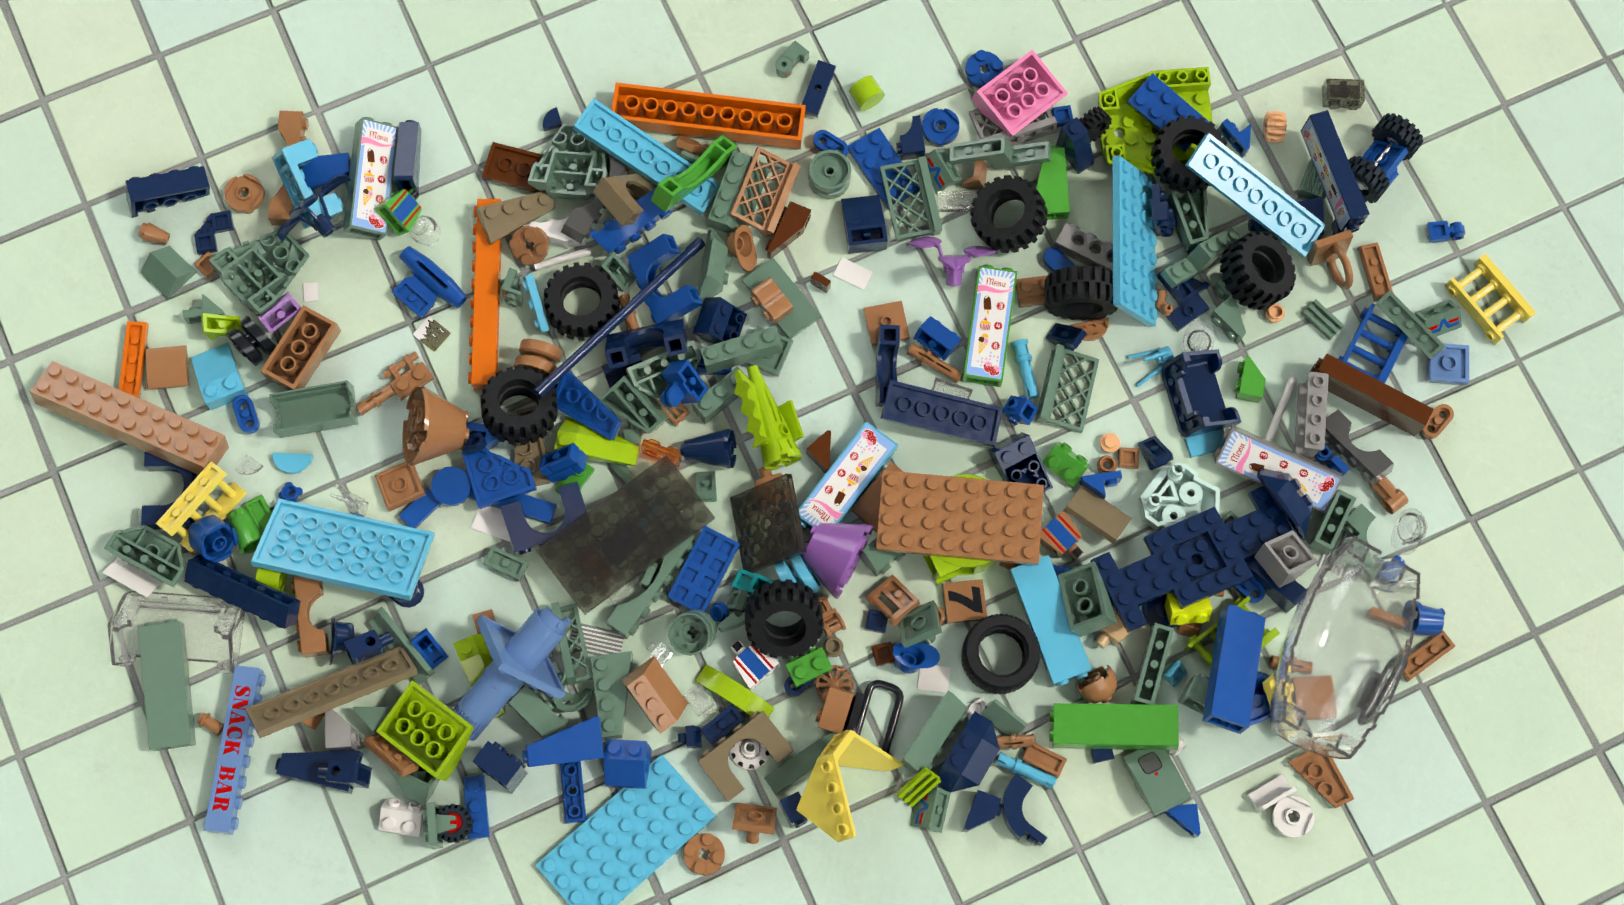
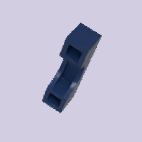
M879 325L876 329L875 406L883 407L888 381H898L897 354L900 345V325Z

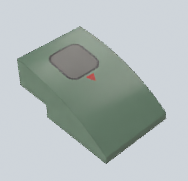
M1139 749L1123 757L1124 767L1134 780L1136 789L1154 816L1191 799L1182 777L1166 750Z

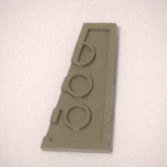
M545 191L481 206L476 211L490 246L523 225L555 209V204L552 197H549Z
M537 407L517 410L516 416L528 415ZM538 437L537 442L531 443L529 441L526 442V445L515 443L514 463L531 470L536 486L552 483L547 478V475L545 476L539 471L541 457L546 455L543 438Z

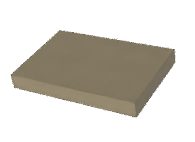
M1084 485L1079 488L1064 509L1065 512L1112 544L1117 541L1132 519Z

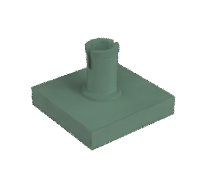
M934 600L914 608L899 622L901 642L905 648L921 641L930 644L928 639L933 643L936 639L935 635L942 633L938 608Z

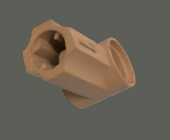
M1384 477L1376 485H1373L1371 482L1369 483V486L1381 499L1383 508L1389 514H1394L1409 502L1405 493L1400 489H1396L1387 477Z

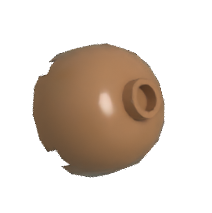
M1107 665L1106 669L1100 666L1088 672V676L1083 677L1086 680L1081 684L1078 681L1075 685L1080 695L1086 701L1091 703L1102 702L1104 704L1113 698L1112 695L1117 687V678L1109 665Z

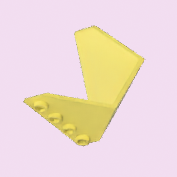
M845 730L834 735L817 758L796 810L837 842L854 838L856 832L839 766L887 772L900 768L904 764L884 752L881 748L870 743L867 739L862 738L856 732Z

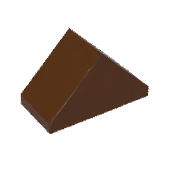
M827 430L806 448V454L825 474L830 468L831 430Z

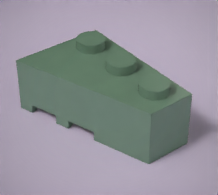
M1198 189L1196 193L1191 194L1189 190H1186L1185 193H1180L1177 190L1171 192L1168 197L1169 206L1173 208L1174 216H1176L1177 229L1186 252L1193 251L1200 243L1209 239L1207 189L1204 191Z

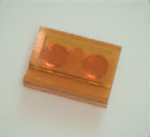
M654 439L643 440L641 444L642 454L679 468L682 460L678 449L672 446H668V448L661 446V443Z

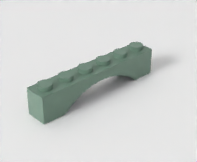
M676 523L673 525L664 538L663 562L654 582L637 598L617 605L606 621L608 627L626 639L630 635L634 636L639 628L637 624L641 618L645 619L648 616L651 604L659 600L662 595L660 591L664 585L668 586L674 577L672 576L675 569L679 570L685 562L683 558L687 552L690 554L695 544L694 535Z

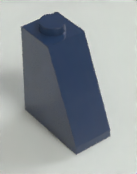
M1076 117L1061 127L1056 146H1059V148L1065 147V158L1075 171L1080 174L1094 164L1089 132Z

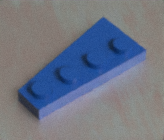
M571 371L567 372L560 379L556 388L558 410L606 438L614 440L622 421Z

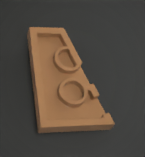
M1325 743L1288 761L1334 808L1354 800Z

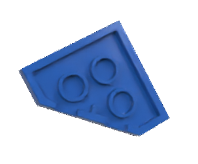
M485 448L475 454L466 455L465 452L462 453L479 509L537 490L531 470L524 466L522 467Z

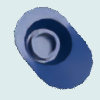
M898 643L893 648V655L895 657L894 667L907 674H913L920 668L934 667L940 660L938 650L927 643H917L907 648L902 643Z

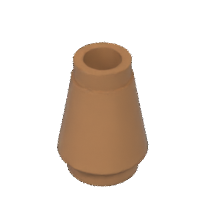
M143 223L139 231V238H142L143 241L167 244L170 233L151 223Z

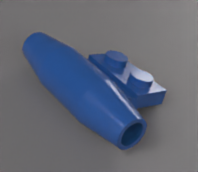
M411 246L406 247L402 251L399 258L413 276L404 278L392 293L419 318L422 319L435 305L437 296L457 309L466 302L467 296L457 283L430 258Z

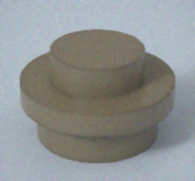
M830 637L824 642L823 650L829 657H838L843 652V643L837 637Z

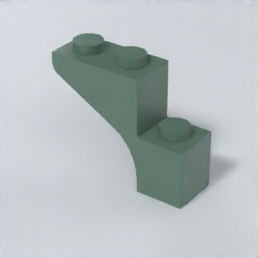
M1220 278L1213 289L1215 294L1225 301L1213 311L1210 317L1217 327H1221L1226 332V336L1231 341H1235L1238 344L1246 334L1237 300L1232 298L1231 292L1226 290V284Z
M1361 503L1348 516L1343 526V530L1355 538L1340 555L1343 562L1348 566H1352L1361 579L1369 582L1378 573L1367 540L1368 527L1376 517Z

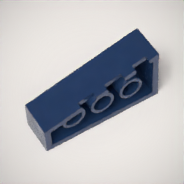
M192 166L185 170L175 169L168 173H153L147 177H132L129 180H125L126 199L132 218L139 216L138 212L145 210L148 213L154 212L158 206L164 205L168 208L177 204L179 200L188 202L210 195V185L204 166Z

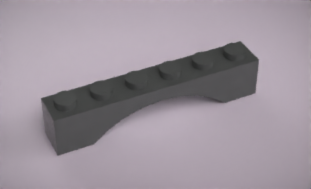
M607 153L605 157L607 177L627 174V166ZM596 197L591 202L573 209L564 223L561 233L581 244L584 238L589 239V233L594 230L591 228L592 224L599 222L602 216L600 211L602 208L606 210V207Z

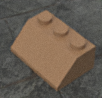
M655 656L621 680L660 734L678 721L688 704Z

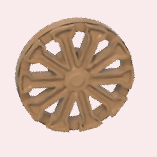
M831 665L832 668L837 669L835 676L830 671V678L825 675L816 678L818 695L822 698L825 691H820V687H827L826 689H829L831 685L838 688L849 686V691L852 692L854 681L850 672L842 666ZM841 671H844L845 675L839 678ZM820 678L826 680L827 683H820ZM846 678H849V679H850V682H842V681L845 680Z

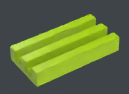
M924 767L897 792V797L903 798L905 803L909 802V805L913 807L941 782L940 777Z

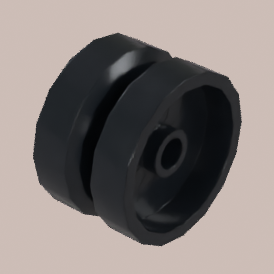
M246 316L239 322L245 334L238 328L233 327L226 335L232 341L233 346L256 366L263 360V356L257 348L259 347L264 353L270 354L276 346L249 316Z

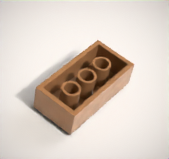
M303 305L262 367L261 372L264 377L288 391L305 388L340 334L341 330L338 324Z

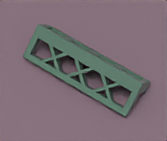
M1391 290L1375 303L1430 360L1446 349L1445 345Z
M559 602L551 603L553 613L562 620L563 612L574 610L575 614L571 623L565 629L566 635L559 642L568 684L572 685L593 680L577 603L560 607ZM571 627L579 632L574 641L567 637ZM575 646L583 651L579 659L571 656ZM581 665L586 668L588 675L576 677L575 670Z
M381 606L377 610L379 614L368 623L378 635L390 632L394 641L387 645L390 650L401 645L403 646L417 669L418 674L412 676V678L420 685L435 672Z

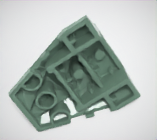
M563 123L552 138V145L548 150L544 149L541 160L533 164L528 184L538 190H545L549 197L589 200L592 194H594L593 190L597 187V182L601 178H607L608 176L605 152L572 129L574 124Z
M277 231L260 236L259 240L250 243L249 241L242 242V246L233 249L231 247L225 248L209 259V263L221 277L223 284L249 311L253 310L258 315L263 314L277 303L309 258V254L289 233L283 242L279 239Z

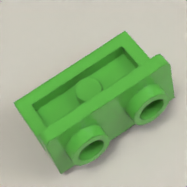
M1058 442L1042 461V464L1074 487L1090 465L1084 456L1076 455L1072 452V448L1067 443Z
M813 647L806 652V655L800 658L799 656L792 657L788 660L786 669L796 688L833 670L822 647Z

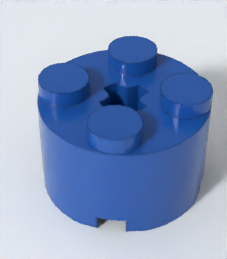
M216 515L203 517L189 527V544L191 548L212 562H220L228 558L232 554L233 546L237 545L238 536L235 529Z

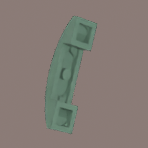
M833 732L817 740L764 778L775 795L814 768L817 758L833 738Z

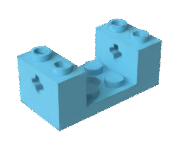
M310 138L285 147L271 157L294 207L300 205L304 199L313 195L311 188L306 185L304 172L302 169H299L318 157L317 147L311 142ZM335 193L323 197L331 218L343 211L342 201ZM317 199L309 208L316 216L319 214L325 216L320 199ZM306 210L303 211L301 214L305 215L304 218L314 224L313 217ZM301 220L304 229L311 227Z

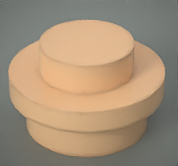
M1275 303L1266 308L1265 316L1270 322L1277 323L1284 318L1285 310L1280 304Z
M1107 433L1102 436L1100 446L1105 452L1113 453L1118 450L1120 440L1115 434Z

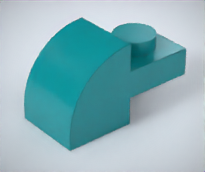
M740 568L731 586L733 589H742L748 592V595H754L753 592L758 587L763 588V584L767 582L770 584L774 583V580Z

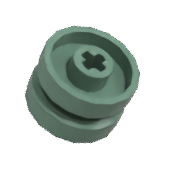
M825 150L816 154L809 166L808 180L812 191L825 199L838 198L847 191L851 179V165L847 157L835 150Z

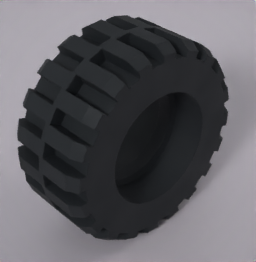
M1188 115L1187 119L1184 116L1177 117L1176 121L1171 120L1166 126L1162 127L1151 150V165L1155 167V175H1160V181L1163 184H1169L1168 188L1172 190L1177 188L1180 193H1185L1186 190H1189L1191 194L1196 193L1198 189L1204 191L1210 186L1175 158L1172 147L1181 142H1189L1198 146L1207 133H1210L1226 146V138L1221 137L1223 132L1219 128L1216 130L1214 123L1211 121L1209 123L1205 122L1203 117L1195 119V116Z
M1004 175L1003 179L996 177L994 182L990 183L988 181L984 184L986 187L983 190L979 189L977 191L978 197L973 198L971 203L974 208L970 209V215L972 216L971 224L975 228V232L987 246L989 245L997 251L1000 250L1002 253H1008L1009 250L1015 253L1019 252V248L1024 250L1029 248L1028 244L1031 242L1035 243L1038 240L1036 238L1038 234L1042 235L1044 232L1042 226L1047 224L1048 219L1045 215L1048 214L1043 197L1027 179L1023 180L1020 176H1014L1013 179L1011 175ZM1011 200H1019L1024 203L1023 216L1015 225L1009 228H997L994 226L995 212L1002 204Z
M1262 232L1248 233L1230 244L1224 250L1220 260L1221 279L1226 284V290L1231 292L1234 300L1240 301L1239 304L1254 310H1264L1287 297L1295 284L1296 274L1294 272L1296 269L1295 265L1292 264L1293 259L1291 255H1288L1286 247L1282 246L1278 239H1273L1271 235ZM1253 263L1260 270L1263 279L1255 271Z
M579 262L573 263V267L563 266L562 272L557 270L553 274L554 279L550 278L547 282L548 288L544 289L545 299L543 301L550 324L553 328H557L559 334H566L567 338L572 340L574 337H578L579 341H585V337L593 336L618 312L620 302L616 284L607 271L602 272V268L597 265L593 268L591 263L585 262L584 265H580ZM589 288L599 294L600 304L592 313L577 316L565 310L563 305L565 297L575 289Z
M1083 265L1063 267L1060 270L1056 269L1050 272L1045 279V308L1053 316H1059L1063 319L1069 318L1070 320L1097 319L1112 315L1118 309L1113 305V271H1109L1107 268H1099V266Z
M518 366V369L509 367L506 368L507 371L505 372L500 370L496 373V377L492 376L487 381L488 385H484L480 402L485 427L489 429V433L492 436L497 435L499 441L504 442L507 440L508 444L515 445V443L526 445V442L529 441L531 443L537 442L538 437L544 438L547 435V430H552L557 419L556 389L553 387L542 398H539L535 395L533 389L545 379L543 373H536V369L529 368V370L524 369V366ZM517 395L530 397L538 404L532 413L525 416H512L504 412L500 406L508 398Z
M778 579L774 580V583L770 584L767 582L763 584V588L758 587L753 592L754 595H750L745 605V629L747 638L755 649H759L764 655L768 653L773 658L779 656L782 659H788V656L798 657L802 652L805 654L810 650V646L814 647L818 643L824 628L822 605L819 602L818 595L813 593V589L806 585L804 587L803 583L799 581L794 583L790 579L785 581ZM782 611L793 612L801 616L798 622L785 627L775 626L767 621L771 615Z

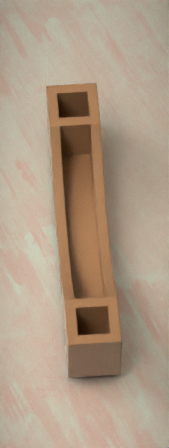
M280 110L278 130L286 141L287 146L306 140L305 130H308L309 121L306 119L303 111ZM284 184L270 200L268 219L272 226H282L292 218L289 212L294 206Z

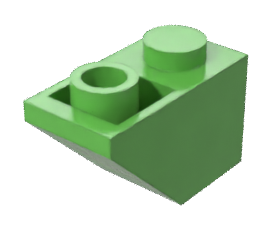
M1246 356L1238 364L1237 373H1240L1239 380L1235 382L1234 391L1236 392L1237 399L1259 403L1263 398L1266 379L1253 360Z

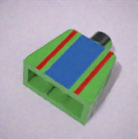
M406 189L399 190L374 208L397 236L410 232L422 210L421 206L416 202L419 198V193L414 189L409 191Z

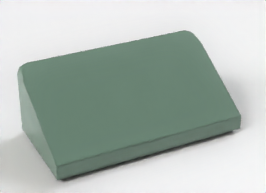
M997 699L988 703L981 714L992 721L993 725L1007 736H1011L1012 733L1018 735L1027 726L1025 721Z

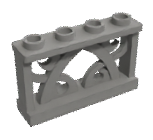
M1309 372L1308 379L1304 384L1299 383L1294 452L1312 461H1315V455L1318 451H1323L1325 447L1329 379L1327 373Z

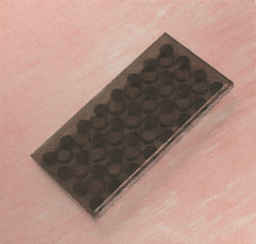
M665 455L539 547L536 552L582 613L586 615L712 522L715 517L670 458Z

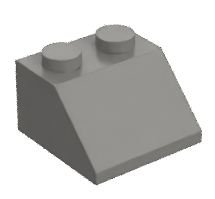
M1293 530L1265 542L1255 555L1256 560L1279 588L1293 582L1318 562Z
M333 709L326 711V749L329 751H358V746H361V735Z

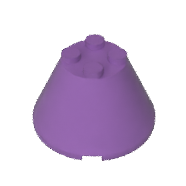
M820 523L819 525L814 524L809 534L812 538L809 544H804L800 554L803 555L805 563L834 598L838 599L843 592L840 588H843L849 582L860 560L862 550L868 543L866 535L872 534L874 526L870 524Z

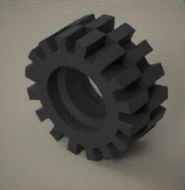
M1099 106L1097 108L1093 107V110H1088V113H1084V117L1079 119L1089 132L1090 143L1096 141L1097 138H1101V135L1106 133L1105 130L1109 129V125L1112 123V118Z

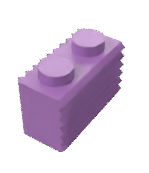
M287 292L279 298L275 305L263 314L257 315V317L268 331L273 333V330L276 331L277 328L283 326V323L289 321V318L295 316L296 313L298 314L301 307L292 295Z

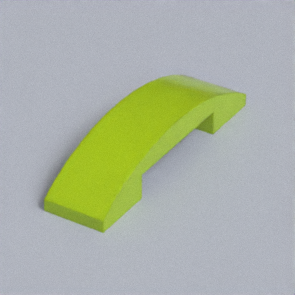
M707 664L695 680L696 683L733 704L749 717L756 711H759V713L764 711L769 717L774 710L773 706L758 695Z

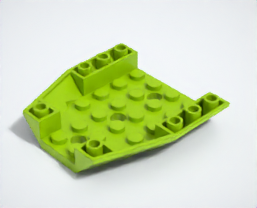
M1209 67L1151 71L1099 92L1098 106L1112 118L1109 129H1106V133L1102 134L1100 138L1102 155L1107 164L1113 165V157L1120 155L1140 171L1155 175V167L1151 165V150L1157 137L1152 132L1154 126L1127 104L1128 100L1152 73L1204 118L1213 123L1208 92L1211 86ZM1120 130L1124 133V136L1121 138L1116 137L1114 132ZM1192 143L1185 153L1174 145L1172 151L1175 158L1181 164L1186 165L1196 150L1197 145Z

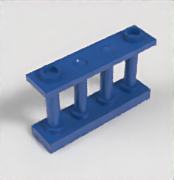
M1372 303L1369 308L1365 307L1361 312L1359 318L1362 320L1344 356H1339L1338 359L1385 383L1408 337L1395 324L1373 314L1372 311L1375 304ZM1370 320L1395 333L1394 336L1397 337L1395 342L1390 343L1365 330L1364 327L1367 321ZM1361 336L1386 349V352L1389 353L1387 358L1381 359L1356 346L1355 344ZM1351 352L1378 365V368L1381 369L1379 374L1373 375L1349 363L1347 360Z

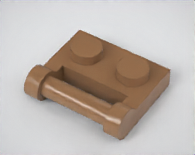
M893 574L866 597L870 604H874L889 619L888 622L892 626L899 624L904 616L920 604L919 599ZM883 595L898 611L893 613L879 597Z

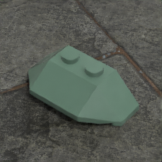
M708 227L698 286V294L702 303L705 298L715 297L721 293L723 286L728 284L729 273H726V268L731 266L732 255H729L728 247L712 227Z
M693 340L688 342L687 353L668 357L666 351L628 367L626 371L634 388L653 399L660 398L668 387V383L661 374L671 361L688 359L696 370L701 356Z
M147 525L115 531L104 547L105 550L128 564L172 587H175L185 571L181 544Z

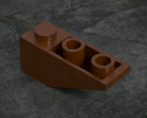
M791 201L788 207H784L781 214L782 220L780 224H777L773 233L775 234L773 240L769 239L766 245L767 258L771 259L804 233L811 218V209Z

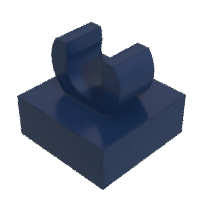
M694 725L685 726L686 733L678 734V742L687 743V747L702 748L701 728Z

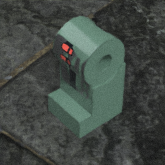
M794 41L777 59V75L781 78L789 77L792 74V69L800 61L804 64L808 61L809 51L797 41Z

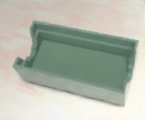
M348 380L269 394L270 402L277 416L276 424H272L273 432L280 438L358 425L354 386Z

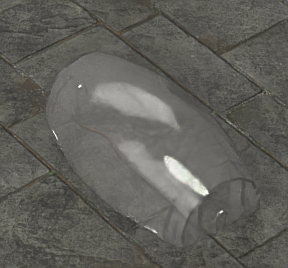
M1356 536L1345 538L1329 555L1300 599L1288 624L1279 650L1271 694L1270 728L1279 737L1299 748L1336 759H1351L1366 742L1365 738L1369 732L1374 731L1376 728V722L1380 715H1384L1403 675L1415 633L1412 630L1414 619H1417L1418 611H1415L1416 599L1420 597L1419 572L1393 557L1387 559L1376 557L1381 555L1382 551Z

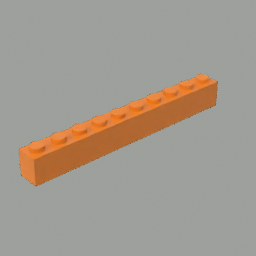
M477 199V206H474V217H477V223L473 224V235L476 236V242L472 244V251L475 254V260H472V272H475V279H471V290H474V297H471L470 301L474 314L470 316V327L473 328V334L469 336V345L472 346V353H469V365H472V372H468V383L472 385L473 390H482L484 385H488L487 381L492 376L496 377L498 372L502 238L489 246L476 209L481 206L501 202V199Z

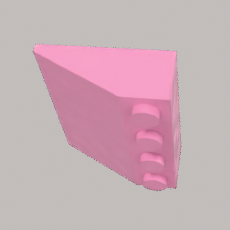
M1031 50L976 91L971 100L984 116L1012 137L1063 99L1068 93L1037 54Z

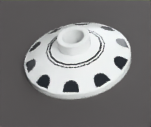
M753 739L739 741L730 751L734 763L747 770H754L763 766L770 756L765 746ZM747 745H753L754 750L751 752L747 751Z

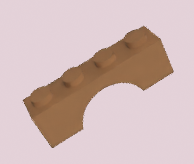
M293 575L294 581L291 582L293 594L295 593L296 599L301 601L298 621L295 623L296 632L300 633V641H297L298 651L305 658L329 655L328 634L324 630L313 627L310 621V609L313 603L324 595L322 581Z

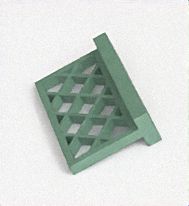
M926 156L918 157L917 160L880 166L896 241L930 234L933 236L940 235L942 224ZM914 166L915 174L912 178L903 173L906 167ZM893 170L898 175L892 181L886 177L885 171ZM900 175L910 181L905 189L896 184ZM911 183L919 187L920 191L917 196L907 191ZM893 186L902 191L898 199L890 195V190ZM904 193L914 199L909 207L900 202ZM915 201L923 205L924 210L921 214L911 209ZM897 204L906 209L902 218L894 212ZM908 212L918 217L914 225L904 220ZM921 219L927 223L928 230L921 231L915 226ZM901 222L911 228L907 234H899L898 227Z
M1060 344L1054 346L1051 350L1035 422H1046L1082 433L1099 359L1065 349V346ZM1065 355L1072 356L1075 364L1068 367L1064 361ZM1084 361L1093 363L1092 370L1087 373L1081 365ZM1075 366H1078L1082 373V376L1077 379L1074 378L1070 371ZM1064 372L1067 373L1071 380L1066 385H1063L1060 380V375ZM1085 378L1088 388L1082 391L1077 381ZM1071 384L1078 391V394L1070 397L1066 390V387ZM1060 390L1063 391L1067 398L1062 403H1059L1055 397L1056 393ZM1078 396H1081L1084 401V405L1080 409L1076 407L1072 400ZM1067 402L1070 403L1074 410L1069 415H1066L1061 407ZM1056 408H1058L1063 417L1060 420L1051 418V413ZM1076 414L1080 420L1079 427L1072 425L1068 418Z

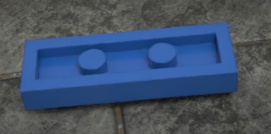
M485 775L463 777L465 805L473 819V829H471L468 839L490 838Z

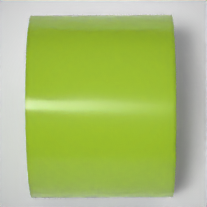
M871 75L858 80L849 90L850 95L861 111L874 107L885 96Z
M258 567L256 580L283 592L288 574Z

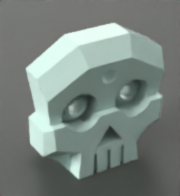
M1175 463L1174 466H1163L1139 498L1143 507L1144 522L1154 530H1161L1213 507L1219 513L1220 489L1198 478V473L1186 464ZM1165 490H1167L1169 497L1162 496ZM1187 491L1193 492V496H1188ZM1170 514L1176 515V519H1171Z

